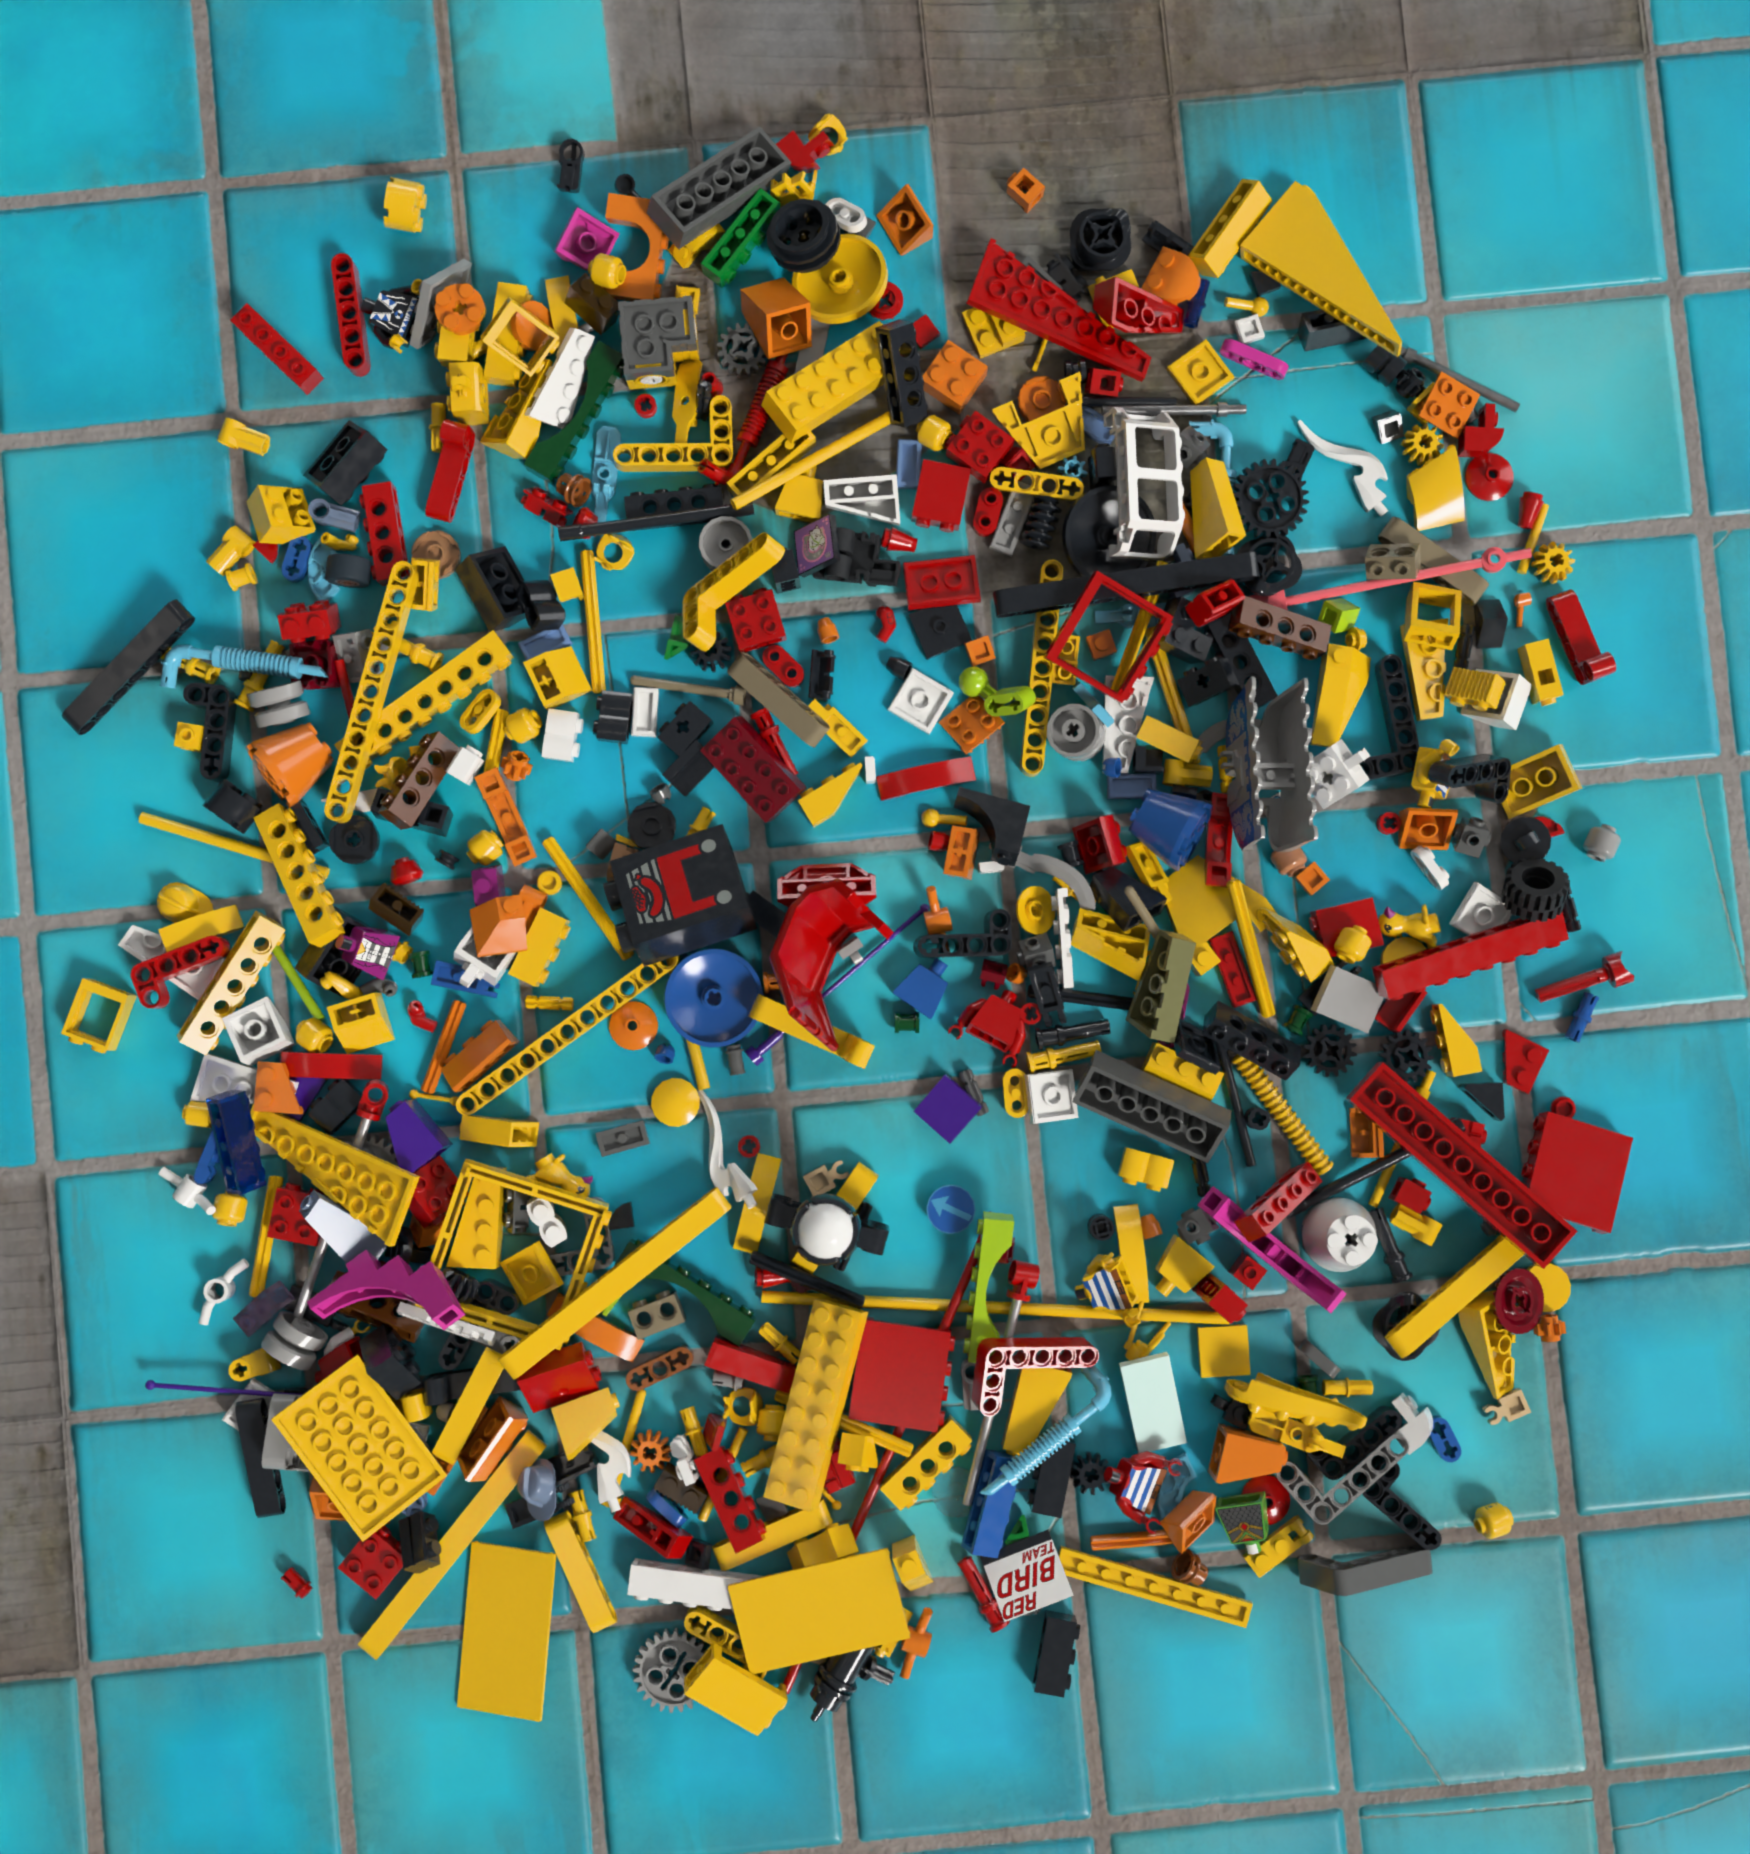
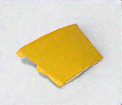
M1454 444L1449 445L1444 453L1435 459H1429L1421 468L1415 469L1406 476L1407 499L1414 505V528L1417 531L1464 521L1462 479L1456 446Z

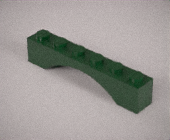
M601 341L597 342L586 360L588 370L587 389L579 411L559 433L547 440L536 443L524 463L529 472L551 485L564 474V465L568 459L571 460L577 452L576 446L580 439L583 440L587 436L590 422L593 418L596 419L599 416L604 399H608L612 395L615 387L613 384L618 377L621 378L624 375L622 354Z
M639 1238L636 1241L631 1239L615 1265L645 1241ZM670 1258L643 1278L660 1279L687 1289L707 1308L714 1320L718 1334L737 1346H740L756 1320V1317L753 1316V1310L745 1305L737 1306L732 1302L733 1298L722 1291L720 1294L711 1289L712 1285L702 1278L699 1281L690 1276L692 1273L690 1270L682 1265L676 1267L670 1263Z

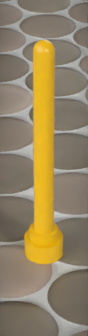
M644 1389L636 1392L622 1444L626 1447L628 1453L631 1449V1443L645 1400L646 1391ZM620 1473L617 1476V1482L619 1485L621 1484L623 1473ZM620 1496L617 1497L618 1502H619V1505H620L621 1498H622V1497H620ZM607 1501L604 1502V1503H601L602 1505H604V1506H606V1507H609V1504H608Z

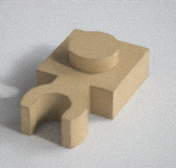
M842 1160L836 1161L830 1170H827L824 1164L803 1176L813 1196L824 1194L835 1188L834 1179H845L848 1177V1171L844 1174H839L836 1171V1168L843 1164Z
M1516 1388L1497 1399L1498 1405L1487 1404L1482 1408L1485 1413L1494 1411V1417L1487 1420L1491 1425L1498 1424L1502 1417L1506 1421L1511 1422L1531 1413L1520 1388Z

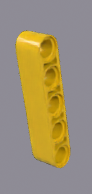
M858 1162L836 1195L847 1200L857 1210L879 1175L861 1162ZM798 1251L791 1260L792 1263L810 1274H813L819 1266L807 1261Z
M489 1347L485 1348L431 1453L433 1456L454 1465L504 1369L498 1361V1358L502 1355L501 1353Z
M821 1498L818 1509L808 1512L795 1508L784 1516L768 1522L765 1521L764 1525L767 1532L764 1535L766 1539L735 1554L729 1538L712 1546L721 1571H727L822 1530L832 1524L833 1520L824 1499Z
M566 1510L544 1521L547 1535L590 1630L595 1633L617 1623L614 1607L585 1543H581L579 1531L575 1521L572 1519L571 1513Z

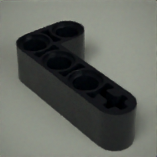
M190 683L183 691L185 701L198 708L206 709L200 772L206 779L222 782L228 778L230 773L237 706L233 701L237 699V696L232 690L222 685ZM201 690L202 697L200 700L195 701V693ZM226 692V700L219 703V695ZM223 716V725L217 727L216 720ZM220 740L221 748L215 752L213 750L214 743ZM216 767H218V771H217V772H216V771L213 772V773L211 772L212 769H216Z
M1490 754L1436 761L1429 769L1428 778L1431 783L1451 788L1475 785L1474 794L1476 798L1501 804L1508 796L1511 762L1508 758Z
M1004 909L989 911L984 917V934L920 936L914 941L913 950L917 956L922 958L1006 955L1012 946L1010 914ZM995 914L1000 915L1002 918L1000 927L995 926L993 923ZM997 938L1000 939L1003 944V947L999 952L995 950L993 946V943ZM948 939L955 943V949L952 953L947 951L945 947ZM972 939L977 940L979 943V949L976 952H973L969 946ZM922 944H937V948L926 951V949L922 948Z
M492 1278L479 1282V1291L472 1302H470L472 1305L488 1310L493 1309L504 1315L514 1313L522 1303L514 1289ZM483 1285H489L492 1288L493 1293L491 1297H487L482 1293ZM505 1296H509L514 1300L513 1308H507L504 1305L503 1299ZM450 1333L438 1357L440 1366L446 1370L457 1368L465 1360L474 1341L470 1339L464 1341L460 1339L459 1335ZM458 1347L459 1349L454 1355L455 1360L451 1362L449 1354Z
M475 1368L439 1372L426 1376L422 1380L425 1406L440 1405L448 1402L450 1399L460 1398ZM504 1368L491 1394L521 1389L516 1379L513 1380Z
M1389 1406L1378 1407L1367 1416V1422L1363 1428L1354 1431L1350 1430L1336 1442L1346 1446V1448L1354 1445V1453L1350 1456H1346L1345 1452L1343 1458L1321 1450L1311 1453L1304 1452L1325 1477L1330 1480H1338L1397 1432L1402 1425V1418L1398 1412ZM1386 1415H1389L1391 1420L1389 1423L1386 1422ZM1376 1423L1382 1428L1381 1430L1375 1426ZM1369 1429H1373V1437L1369 1440H1365V1432ZM1335 1461L1336 1466L1334 1470L1326 1471L1328 1462Z
M1377 1455L1372 1460V1466L1377 1470H1381L1382 1465L1386 1463L1385 1458ZM1396 1463L1375 1482V1487L1371 1492H1363L1362 1495L1423 1548L1434 1550L1441 1544L1442 1537L1439 1531L1389 1489L1400 1474L1399 1465ZM1361 1473L1356 1480V1485L1359 1487L1367 1484V1476L1364 1473ZM1393 1498V1505L1390 1508H1385V1501ZM1411 1514L1413 1516L1412 1521L1405 1525L1403 1523L1404 1518ZM1421 1528L1431 1535L1428 1539L1418 1532Z

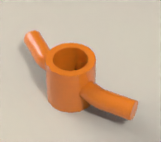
M935 886L927 887L926 892L930 911L923 912L928 935L946 934L947 931L953 930L948 908H940ZM946 941L945 947L950 952L948 941Z
M925 1607L916 1627L908 1625L910 1638L902 1640L900 1648L902 1651L907 1652L899 1675L902 1678L909 1679L916 1655L925 1658L928 1652L932 1633L927 1632L926 1628L933 1614L931 1608Z

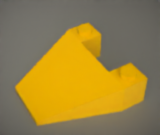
M1197 855L1187 862L1185 866H1182L1179 871H1175L1168 876L1169 882H1167L1172 900L1165 905L1174 933L1183 934L1196 943L1191 964V970L1196 977L1202 976L1221 962L1206 941L1236 920L1228 889L1205 885V859ZM1242 883L1254 933H1260L1266 929L1262 922L1265 918L1260 909L1266 908L1276 914L1277 912L1264 896Z

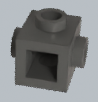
M1191 425L1179 433L1182 440L1180 458L1183 466L1188 469L1194 463L1198 465L1201 460L1207 457L1205 451L1211 444L1206 441L1202 433L1197 432Z
M1462 817L1460 824L1457 823L1453 829L1452 837L1454 839L1452 845L1456 852L1479 858L1483 847H1487L1491 839V833L1484 820L1477 817H1471L1470 819Z
M1047 933L1018 941L1020 951L1016 952L1020 966L1025 965L1027 973L1028 967L1052 962L1053 967L1056 966L1053 948Z
M1194 1208L1181 1214L1182 1219L1176 1222L1179 1227L1177 1229L1179 1236L1184 1242L1187 1241L1188 1244L1196 1242L1197 1245H1201L1211 1239L1210 1233L1219 1229L1216 1221L1201 1208L1196 1211Z

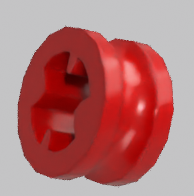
M641 394L636 398L634 405L638 415L646 419L653 417L657 412V404L654 397L650 394ZM645 401H649L652 408L650 410L646 408L647 411H642L643 409L640 404L642 402L645 404Z
M1386 812L1379 816L1376 825L1382 834L1389 835L1400 829L1401 819L1396 813ZM1385 818H1386L1387 820H1388V819H1391V818L1393 819V821H1394V823H1392V825H1394V828H1393V829H1392L1391 827H1389V828H1385V827H1384L1383 824L1386 823V822L1383 821V820H1384Z
M1026 1003L1020 1008L1022 1010L1020 1017L1026 1024H1035L1042 1017L1038 1005L1035 1003ZM1032 1006L1036 1009L1034 1013L1037 1017L1034 1020L1030 1018L1029 1021L1025 1018L1027 1014L1024 1010L1027 1007L1031 1009Z
M753 1135L744 1136L738 1143L740 1154L747 1158L755 1156L760 1150L759 1139ZM747 1139H751V1143L754 1141L756 1147L752 1149V1153H747V1150L744 1151L742 1145L746 1144Z

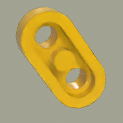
M491 689L482 690L461 715V728L469 734L479 733L501 705L500 696Z
M1015 1068L1006 1071L1002 1078L1004 1108L1010 1116L1020 1118L1026 1115L1029 1110L1024 1076L1026 1074L1022 1070ZM1012 1076L1018 1077L1019 1083L1017 1085L1010 1083ZM1016 1100L1021 1103V1107L1018 1110L1012 1108V1103Z

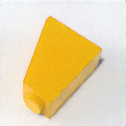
M462 1115L459 1140L504 1147H537L539 1122L480 1115Z
M608 1387L551 1408L568 1461L579 1454L617 1417L616 1408L620 1407L616 1393L610 1394Z
M915 1534L892 1544V1560L902 1584L908 1590L913 1591L933 1582Z

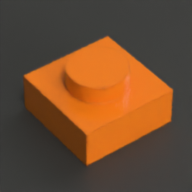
M1110 629L1086 637L1093 661L1117 653Z
M988 635L964 643L970 664L973 667L996 658Z
M1315 861L1294 877L1309 896H1312L1330 881Z

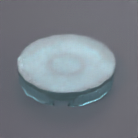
M959 1466L951 1467L946 1473L940 1472L935 1478L936 1482L932 1486V1498L937 1509L946 1516L961 1518L969 1515L971 1506L962 1504L970 1473L968 1469Z

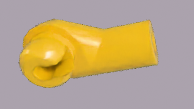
M328 532L323 533L321 536V543L337 551H354L359 542V539L351 534L346 535L345 541Z

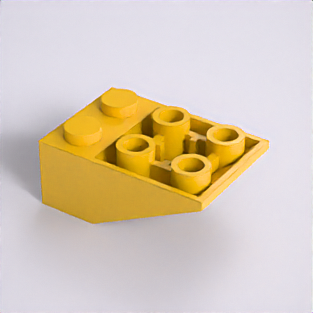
M1266 908L1260 909L1265 918L1262 922L1266 929L1272 933L1270 937L1272 942L1281 951L1278 953L1279 957L1286 965L1290 963L1292 969L1299 977L1304 976L1309 982H1312L1326 972L1330 964L1334 965L1328 950L1302 926Z

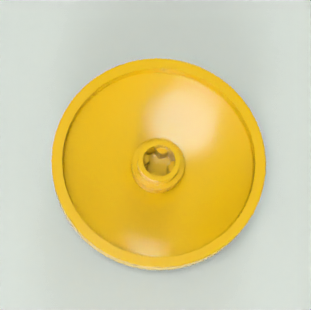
M841 234L838 250L832 259L817 271L808 273L793 272L792 286L810 301L812 319L826 324H841L862 317L879 302L887 286L888 269L882 252L872 241L855 234Z

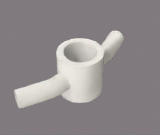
M165 1166L159 1171L158 1175L177 1187L172 1195L177 1202L188 1208H194L197 1203L206 1214H214L216 1208L202 1195L208 1187L206 1184H197L194 1176L186 1174L182 1179Z
M243 1258L230 1267L224 1276L212 1279L205 1284L203 1294L207 1300L202 1307L199 1324L208 1325L215 1304L230 1299L234 1295L236 1285L233 1278L249 1267L246 1259ZM216 1283L224 1287L223 1296L216 1293Z

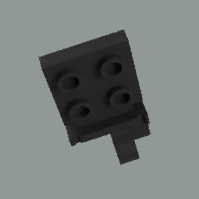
M837 527L840 561L813 573L815 579L860 584L864 580L868 586L887 585L897 587L901 564L899 561L879 559L882 538L874 532H870L869 539L868 534L864 531L862 533H855L851 529Z

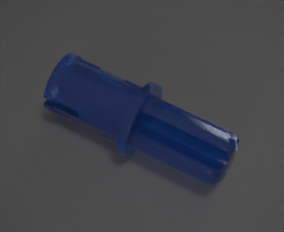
M1201 278L1197 293L1190 301H1187L1189 305L1183 325L1188 328H1198L1202 310L1206 307L1204 302L1210 285L1209 280Z

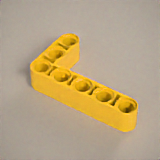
M718 395L710 401V443L619 444L613 451L615 467L622 472L698 471V466L703 469L705 468L699 464L700 461L696 462L691 458L693 454L700 453L718 467L728 469L733 459L732 406L730 400L726 396ZM721 405L727 410L720 414L715 412L714 408ZM723 429L728 434L721 438L715 435V431ZM625 453L630 455L631 458L627 462H621L618 460L619 455ZM650 453L655 456V459L652 462H646L642 457ZM671 453H675L680 458L676 462H671L666 457ZM718 453H724L728 456V459L721 462L715 456Z
M763 532L692 586L685 593L682 602L683 638L703 652L709 650L716 640V609L777 564L785 553L784 546Z
M761 994L757 995L748 1015L759 1022L831 1052L863 1069L866 1068L875 1047L866 1040L832 1026L839 1048L836 1051H831L788 1014L784 1004Z

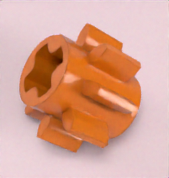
M512 751L511 753L508 752L507 757L503 756L500 767L504 768L503 774L508 779L520 781L521 779L524 780L526 775H530L533 765L529 764L530 758H528L527 754L522 751Z
M1556 1314L1541 1315L1539 1322L1533 1328L1534 1334L1541 1336L1542 1342L1560 1341L1561 1334H1566L1565 1322L1558 1320V1315Z

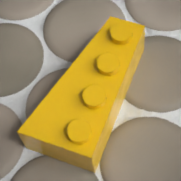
M496 1167L505 1171L507 1170V1167ZM473 1178L446 1267L497 1269L501 1266L505 1187Z

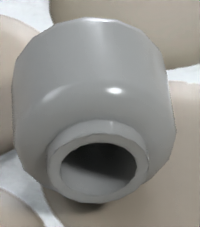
M1607 824L1591 828L1583 844V848L1587 852L1586 856L1599 862L1612 859L1621 842L1620 836L1615 833L1616 829Z

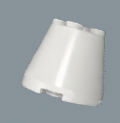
M1330 1198L1315 1204L1307 1212L1302 1223V1245L1305 1252L1313 1262L1330 1271L1346 1272L1358 1268L1372 1256L1378 1243L1375 1223L1369 1212L1359 1203L1347 1198Z

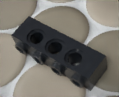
M896 320L876 327V337L891 424L906 428L924 421L928 417V405L924 395V380L921 375L920 355L917 350L916 330L913 322Z
M706 484L700 489H693L687 486L680 487L678 491L668 492L667 489L655 490L653 494L633 492L630 493V496L624 497L626 519L697 509L693 507V503L698 499L705 501V505L702 508L724 505L721 486L717 487L715 484ZM679 502L681 507L677 511L669 510L670 504ZM648 505H656L657 509L654 513L648 514L645 512V508ZM711 520L697 521V522H690V523H683V524H676V525H668V526H661V527H654V528H647V529H656V528H665V527H675V526H684V525L703 524V523H709Z
M1230 612L1207 623L1203 628L1205 630L1203 634L1213 639L1212 646L1216 652L1214 657L1218 656V659L1228 658L1239 685L1233 687L1237 694L1244 688V681L1246 679H1249L1251 676L1256 678L1254 702L1260 708L1270 703L1278 695L1249 639L1229 631L1232 614ZM1222 637H1229L1233 642V646H1224ZM1234 658H1239L1243 661V669H1238L1234 666Z
M1217 1001L1204 1016L1203 1035L1286 1081L1300 1066V1046L1224 1003Z

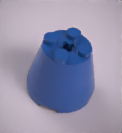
M1148 788L1143 795L1142 806L1140 809L1136 807L1130 817L1132 823L1129 831L1166 865L1179 871L1180 864L1185 866L1200 842V836L1205 828L1203 824L1204 822H1209L1213 805L1202 800Z

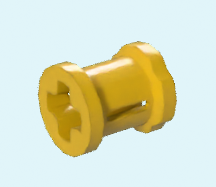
M246 563L245 567L234 571H225L227 581L233 591H237L238 587L249 583L253 585L258 583L256 573L250 563Z

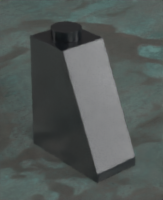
M1114 867L1104 871L1099 870L1091 878L1090 887L1095 900L1123 932L1143 923L1124 892L1126 886H1132L1152 918L1161 914L1167 901L1163 894Z
M754 890L750 894L746 892L755 922L777 938L786 913Z

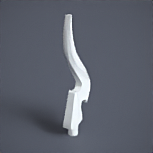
M1299 420L1297 422L1299 429L1316 451L1328 458L1361 468L1362 474L1354 476L1352 481L1366 513L1373 508L1380 517L1387 513L1388 509L1381 502L1387 496L1375 486L1377 479L1388 480L1385 468L1380 460L1369 452L1329 443L1315 435Z
M699 1090L698 1095L704 1106L709 1124L708 1167L714 1187L719 1188L724 1196L729 1195L728 1188L730 1186L736 1202L744 1200L748 1209H751L757 1205L752 1194L758 1189L736 1163H729L727 1169L724 1167L719 1117L709 1097L703 1090Z
M601 1431L591 1441L609 1455V1461L606 1464H597L598 1500L600 1504L607 1501L611 1513L621 1509L617 1497L624 1494L617 1482V1476L620 1473H625L627 1477H631V1459L626 1447L619 1440Z

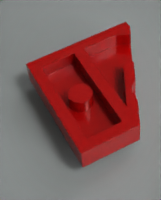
M1504 1029L1502 1032L1505 1052H1503V1062L1505 1064L1503 1083L1525 1094H1529L1549 1050Z

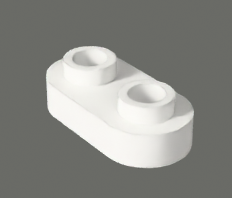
M833 198L825 204L829 206L836 217L839 227L843 230L857 233L867 225L865 212L860 207L842 198Z
M1417 846L1410 852L1415 863L1437 890L1441 891L1449 885V874L1443 867H1439L1433 860L1435 856L1428 847Z

